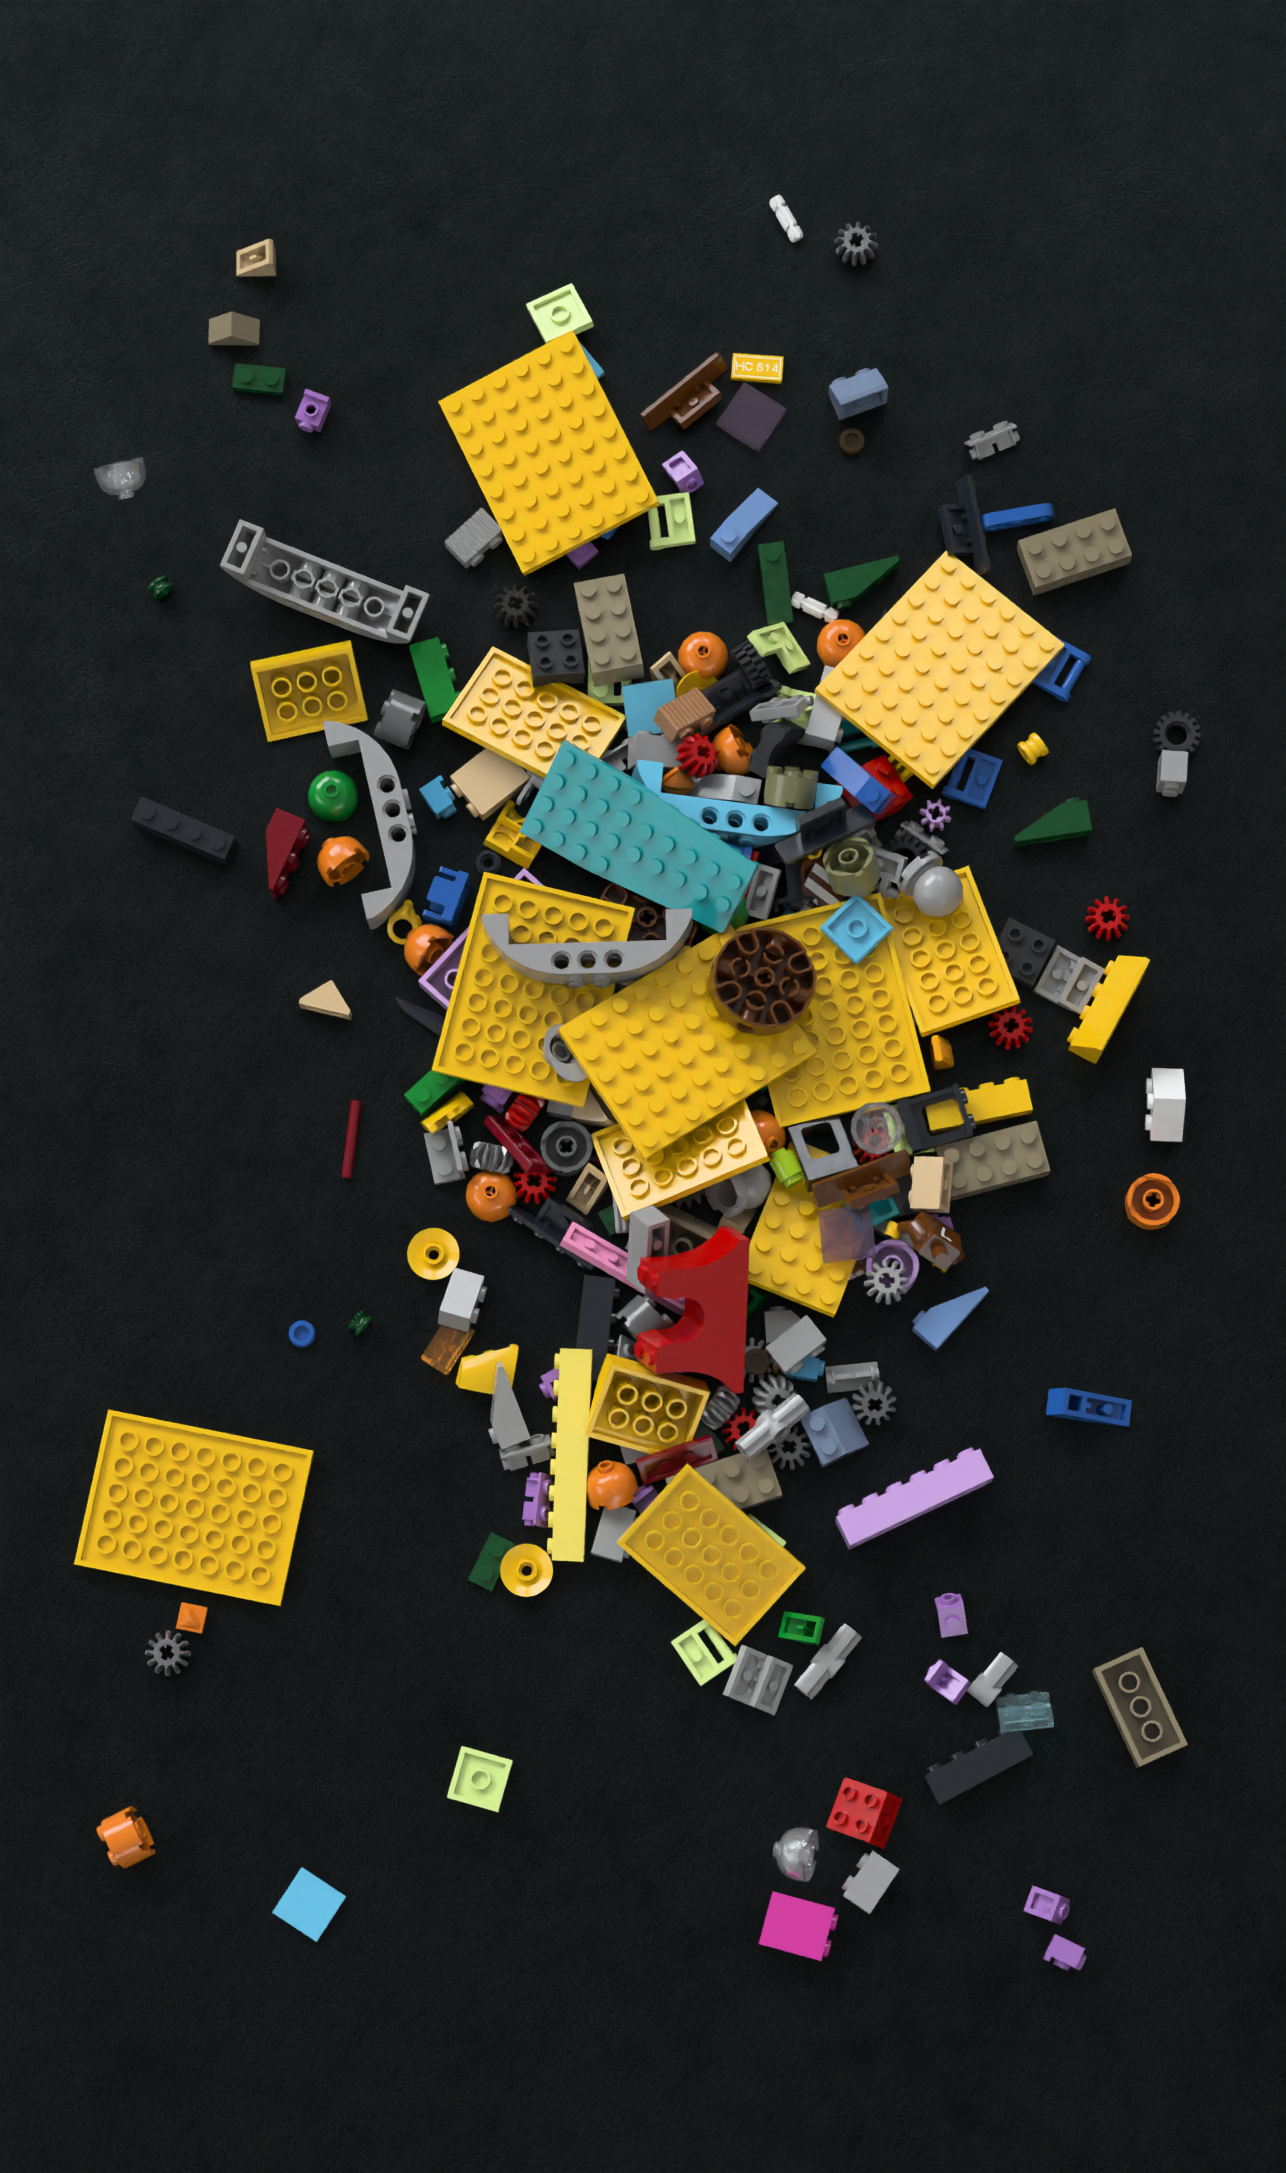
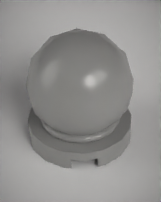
M928 851L927 857L921 859L918 856L905 868L901 874L904 880L902 883H897V886L906 896L913 895L914 902L920 911L926 915L934 917L947 916L957 910L963 899V885L956 872L948 867H942L943 860L935 851Z
M758 1165L706 1187L707 1200L714 1211L720 1210L725 1218L738 1215L743 1210L755 1209L762 1205L769 1196L772 1188L771 1176L764 1165Z

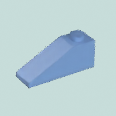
M757 488L710 538V547L731 562L778 503L761 489Z
M983 1287L932 1307L927 1313L922 1310L912 1321L915 1324L912 1331L933 1350L937 1351L988 1294L989 1290Z

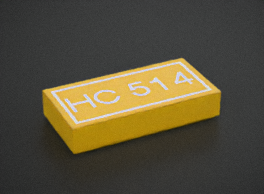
M733 353L731 380L782 384L783 357Z

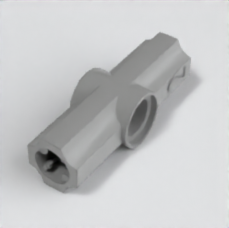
M793 1393L776 1409H769L763 1412L756 1420L755 1426L735 1442L736 1447L746 1459L753 1460L770 1444H778L783 1441L789 1434L790 1428L810 1412L808 1405L800 1395Z
M844 1623L834 1634L827 1645L825 1644L811 1660L812 1664L794 1686L812 1700L829 1678L831 1679L846 1661L844 1659L862 1637Z

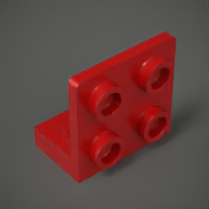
M844 1778L829 1817L827 1828L884 1849L902 1799L886 1791Z

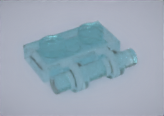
M1029 1691V1694L1024 1695L1007 1693L1004 1697H995L1001 1732L1054 1727L1048 1692L1038 1693V1691Z

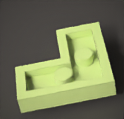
M784 622L754 630L747 636L761 657L776 653L789 674L804 670L810 665L809 660Z

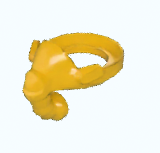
M405 900L397 911L394 910L387 924L389 937L400 945H405L406 939L398 938L393 931V926L397 920H408L413 929L422 925L420 916L415 914L413 903L410 900Z

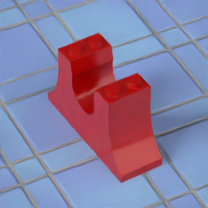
M730 1226L720 1227L708 1241L690 1251L668 1256L640 1257V1266L637 1268V1277L640 1284L659 1297L673 1300L684 1297L685 1310L679 1322L671 1328L664 1330L651 1329L637 1335L634 1354L639 1362L656 1374L672 1372L707 1374L732 1393H743L749 1238Z

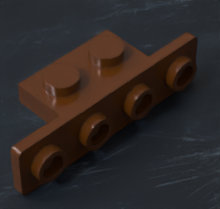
M718 352L713 354L656 402L647 407L640 414L646 428L652 431L668 417H671L679 426L686 429L718 403L723 397L711 382L727 370L722 356Z
M903 1149L813 1183L812 1190L815 1205L821 1208L842 1200L854 1210L864 1208L867 1204L877 1200L888 1199L891 1195L899 1192V1186L895 1179L910 1174L911 1165L908 1152Z

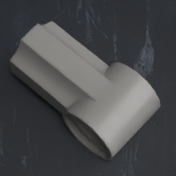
M1000 1652L985 1672H981L967 1689V1692L984 1706L988 1707L1002 1690L1003 1684L1016 1671L1018 1665Z

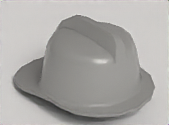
M556 1024L550 1027L545 1034L543 1057L546 1063L553 1067L563 1079L571 1082H580L587 1075L558 1034V1028L565 1024Z

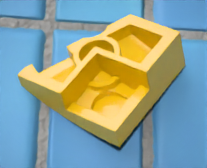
M509 799L483 845L528 870L542 844L519 832L526 817H520L514 809L515 803Z
M460 1091L420 1123L433 1136L447 1125V1121L454 1123L474 1107L473 1103Z
M510 1344L507 1348L496 1351L492 1349L478 1356L470 1355L461 1358L455 1383L462 1389L493 1394L496 1363L501 1361L512 1388L518 1345Z

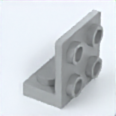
M447 1121V1129L439 1130L433 1136L430 1132L424 1133L435 1185L466 1179L464 1172L469 1171L465 1151L460 1152L459 1146H463L459 1126L454 1127L452 1121Z

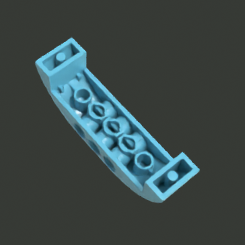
M638 760L632 774V778L659 795L660 799L680 809L679 812L699 822L701 827L721 837L723 842L743 846V844L751 845L752 850L786 840L796 835L795 818L807 812L661 793L664 764L661 762ZM817 783L814 809L828 801L839 798L842 794L843 786Z

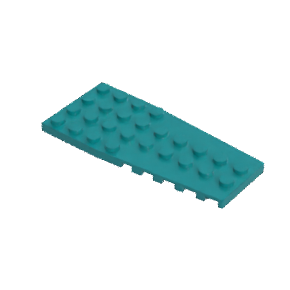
M567 740L562 742L519 831L580 867L667 908L692 909L693 920L721 933L727 931L759 867L758 862L751 861L741 854L742 852L736 847L732 848L723 842L721 837L701 827L699 822L679 812L680 809L671 803L667 804L659 798V795L631 776Z

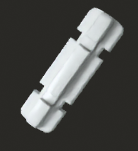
M777 195L770 199V206L773 211H776L775 215L784 230L788 231L787 235L790 241L796 242L803 237V232L797 226V222L788 206H785L782 196Z
M799 592L793 594L791 598L792 606L798 609L801 607L803 608L802 611L820 619L823 617L825 618L824 621L828 623L838 619V610L832 607L828 609L827 605L810 597L805 598V595Z

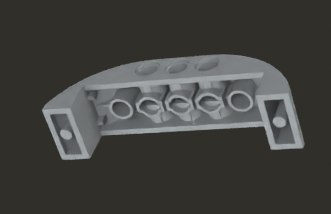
M241 519L220 564L224 571L241 583L281 604L351 632L390 643L401 644L411 641L430 597V594L405 585L404 590L401 591L267 538L264 528Z
M325 721L323 726L332 758L362 753L391 882V888L361 894L366 918L371 930L386 922L392 912L398 910L409 892L414 877L416 860L412 835L417 834L413 814L407 813V810L412 809L407 788H401L397 771L383 748L369 735L355 727L340 722ZM387 789H394L392 792L389 793L384 792ZM393 813H399L396 817H389ZM399 837L405 838V839H404L403 841H401V842H396V841H395V840H396L397 838H399Z
M666 909V940L511 944L508 914H482L484 932L498 956L506 964L533 980L549 984H569V988H583L584 984H595V987L605 988L610 987V983H623L641 979L671 961L681 950L693 927L692 909ZM614 962L621 964L616 968H612L609 966L611 963ZM587 963L594 964V966L589 969L583 967ZM560 964L568 965V967H566L565 969L557 968V966Z

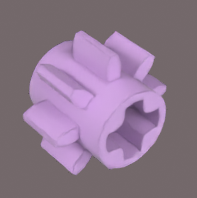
M941 799L934 804L928 800L927 810L920 809V814L925 816L921 820V825L927 823L930 826V832L937 827L943 831V823L951 821V817L945 815L949 812L950 806L943 807ZM934 811L939 812V817L936 820L932 819Z

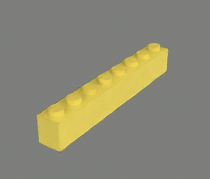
M561 1348L560 1354L555 1353V1369H559V1380H554L553 1394L558 1396V1406H553L552 1422H557V1433H552L551 1448L556 1449V1459H551L550 1475H555V1485H550L549 1501H554V1512H549L548 1528H553V1538H548L547 1554H552V1560L583 1562L585 1560L586 1486L589 1461V1437L585 1436V1430L591 1409L593 1349Z

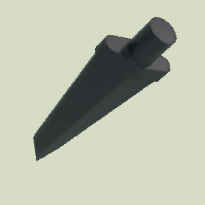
M395 997L404 1013L437 1036H441L445 1021L444 1016Z

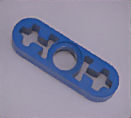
M1043 503L987 513L980 516L983 531L990 532L1046 522L1054 518L1052 504Z

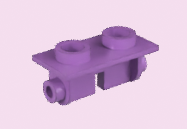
M539 1472L530 1473V1478H527L525 1496L534 1497L533 1502L524 1501L522 1520H525V1526L536 1525L547 1528L549 1512H551L549 1507L550 1485H554L552 1481L553 1476Z

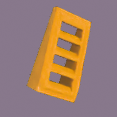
M939 1035L932 1036L930 1051L934 1069L940 1070L953 1067L954 1059L949 1041Z

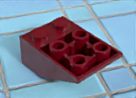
M276 808L266 829L269 889L275 900L278 899L280 894H285L289 885L287 880L290 871L295 872L300 858L297 856L301 848L305 849L311 836L308 834L309 830L304 819Z

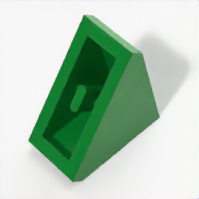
M784 1611L778 1637L818 1647L825 1618Z

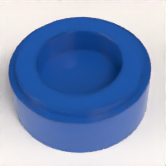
M297 1321L289 1329V1338L297 1347H307L315 1339V1329L307 1321Z

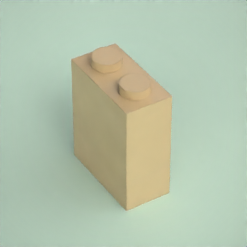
M485 748L450 776L452 782L450 788L458 798L462 796L468 802L466 807L475 818L479 815L484 821L506 804L509 799L511 800L520 793L530 780V777L521 766Z

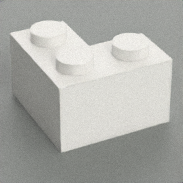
M1152 1068L1151 1078H1146L1147 1109H1151V1113L1145 1116V1130H1150L1151 1141L1182 1142L1186 1103L1183 1069Z

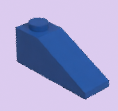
M836 747L821 765L826 772L875 814L880 815L896 796L839 747Z
M1070 1388L1049 1389L1046 1415L1129 1427L1132 1400Z

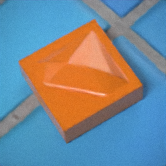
M679 765L662 776L661 787L668 794L684 795L695 787V782L690 777H687L684 770H679Z
M182 1602L176 1629L203 1634L208 1608Z

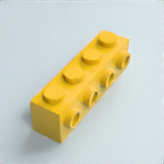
M1013 1077L1004 1080L1005 1084L994 1086V1082L979 1085V1089L972 1091L964 1088L968 1099V1104H964L967 1114L972 1113L975 1125L1031 1114L1033 1108L1026 1079L1020 1080L1019 1077ZM953 1099L924 1107L930 1135L960 1129L963 1126L957 1103Z

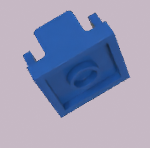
M440 867L439 875L441 877H434L427 895V900L431 902L429 907L431 911L424 909L422 915L425 920L442 925L444 929L454 932L471 887L469 874L460 870L456 872Z

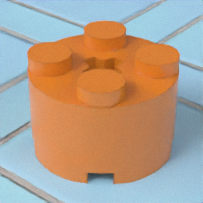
M1155 1173L1144 1175L1138 1178L1127 1192L1125 1198L1127 1216L1135 1225L1143 1229L1155 1230L1165 1227L1178 1210L1180 1203L1179 1193L1172 1181L1166 1176ZM1153 1196L1155 1197V1202L1159 1204L1151 1207L1146 1200Z
M133 1806L102 1820L101 1826L97 1827L99 1837L103 1842H107L110 1849L108 1851L110 1861L114 1866L120 1864L125 1869L155 1854V1849H150L149 1847L154 1844L149 1829L142 1817L136 1819L133 1813L137 1810Z

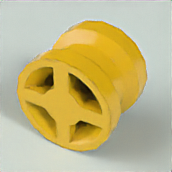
M1036 733L1029 735L1027 741L1017 744L1019 752L1030 765L1035 764L1038 757L1049 753L1046 745Z

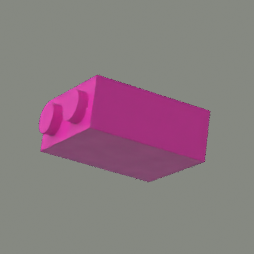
M772 1892L759 1944L821 1961L822 1956L828 1957L831 1941L827 1940L829 1930H835L838 1915L833 1914L835 1908Z

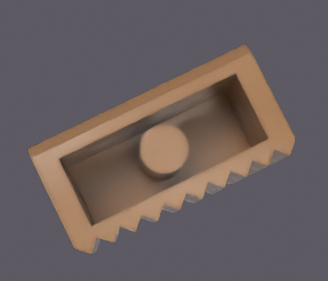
M696 687L675 700L660 706L655 715L654 723H657V726L660 727V730L663 731L670 742L678 739L683 740L691 736L694 730L698 728L701 730L708 728L713 723L716 709L700 689Z

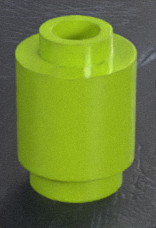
M781 1148L771 1154L773 1159L769 1161V1164L779 1182L784 1184L786 1188H790L805 1179L802 1174L803 1169L792 1150L786 1151L785 1148Z

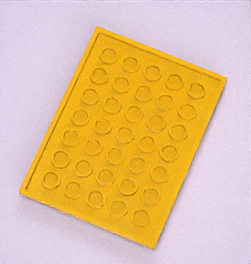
M573 330L438 401L525 576L660 505Z
M945 551L815 688L814 693L933 789L1061 652L1065 644L954 555L948 556L947 551Z
M484 872L432 1072L584 1109L591 1081L588 1077L580 1082L565 1080L557 1074L553 1067L546 1063L543 1057L545 1034L550 1027L556 1024H566L613 996L616 983H610V987L605 988L595 987V984H584L583 988H569V984H549L520 974L506 964L490 944L484 932L482 914H508L511 944L617 942L628 940L635 908ZM614 962L611 963L609 966L612 968H616L621 964ZM587 963L583 967L589 969L592 968L594 964ZM560 964L557 966L558 969H565L566 967H568L567 964Z
M881 892L863 897L888 922ZM847 901L740 926L735 930L738 935L759 927L784 931L800 941L806 949V954L811 959L817 976L814 997L797 1022L816 1049L817 1054L768 1085L774 1114L780 1127L787 1128L824 1117L845 1114L931 1093L891 933L856 966L820 930V927Z
M731 924L727 931L715 933L557 1030L643 1161L817 1054L816 1049L798 1023H795L782 1033L767 1036L742 1033L726 1023L713 1006L708 987L711 966L725 943L735 935H738ZM760 979V983L764 984V980Z
M108 1410L74 1564L281 1606L314 1451Z

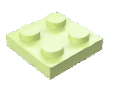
M572 283L526 304L546 344L571 330L576 335L594 327L593 321Z
M461 1746L447 1798L499 1812L513 1760Z

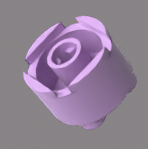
M891 1239L879 1243L868 1255L866 1272L872 1271L876 1273L872 1266L874 1263L883 1268L882 1262L884 1259L888 1261V1266L890 1262L896 1261L898 1262L897 1268H899L896 1271L901 1268L906 1270L900 1278H909V1283L901 1284L908 1291L917 1278L919 1270L917 1255L909 1245L900 1240ZM884 1276L883 1281L879 1280V1283L884 1284L885 1288H890V1283L894 1284V1281H890L888 1276Z

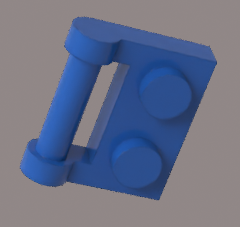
M1059 639L1065 644L1064 648L1034 679L1032 684L1054 695L1057 699L1068 702L1071 697L1070 691L1084 666L1090 663L1092 657ZM1071 656L1076 661L1063 685L1059 687L1055 685V682Z
M969 749L955 764L947 786H944L941 794L947 798L956 799L985 810L1003 760ZM971 759L975 763L964 792L957 790L967 760Z

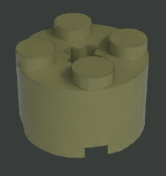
M767 766L764 790L765 804L779 807L792 806L796 809H814L818 771L804 770L802 773L799 767L784 766V771H782V767Z
M846 837L842 839V843L838 845L834 843L827 848L823 856L824 867L834 893L843 896L865 897L871 893V889L879 881L880 867L875 852L866 839Z

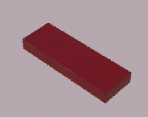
M487 1116L483 1123L526 1172L543 1174L549 1167L548 1164L520 1132L512 1128L505 1121V1117Z
M709 1434L635 1460L643 1485L645 1486L677 1475L687 1463L695 1469L716 1462L719 1459L712 1437Z

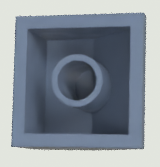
M869 368L862 369L855 374L856 376L848 379L840 377L829 385L828 393L839 420L887 403L888 386L877 368L872 370Z
M847 1398L822 1406L799 1420L822 1468L869 1445Z

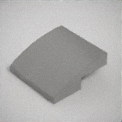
M758 862L759 867L752 879L745 905L746 910H749V915L768 920L781 870Z
M1057 945L1032 992L1081 1015L1105 969Z
M741 1645L723 1695L775 1715L793 1665Z

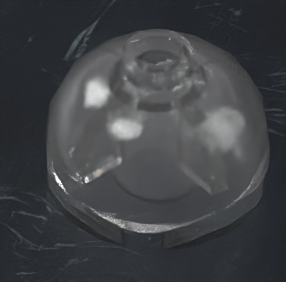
M143 457L133 458L131 461H120L94 468V473L99 487L109 495H119L121 500L133 497V491L142 487L146 478V467Z
M885 1102L864 1104L856 1111L851 1121L853 1141L861 1150L869 1154L880 1155L890 1152L898 1145L902 1137L903 1124L901 1116L894 1107Z
M796 1827L788 1830L781 1837L780 1842H775L773 1857L777 1858V1865L780 1871L788 1878L801 1882L810 1881L817 1861H813L814 1850L819 1851L818 1831L805 1827Z

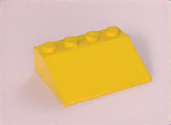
M351 640L251 661L252 676L268 742L324 730L323 722L325 721L340 722L348 725L368 720Z
M1118 955L1115 962L1109 961L1103 973L1107 975L1104 983L1098 982L1091 995L1095 998L1091 1007L1085 1006L1079 1019L1083 1020L1080 1028L1074 1027L1067 1039L1071 1043L1069 1051L1094 1064L1097 1063L1143 978L1150 959Z
M607 1353L598 1376L585 1436L648 1454L693 1440L710 1391L705 1381L674 1372L656 1374L640 1362Z

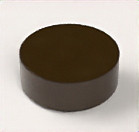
M851 428L841 434L839 446L845 454L857 455L864 448L865 438L859 430Z
M754 1348L745 1354L744 1367L748 1373L757 1376L764 1374L768 1370L770 1358L764 1350Z

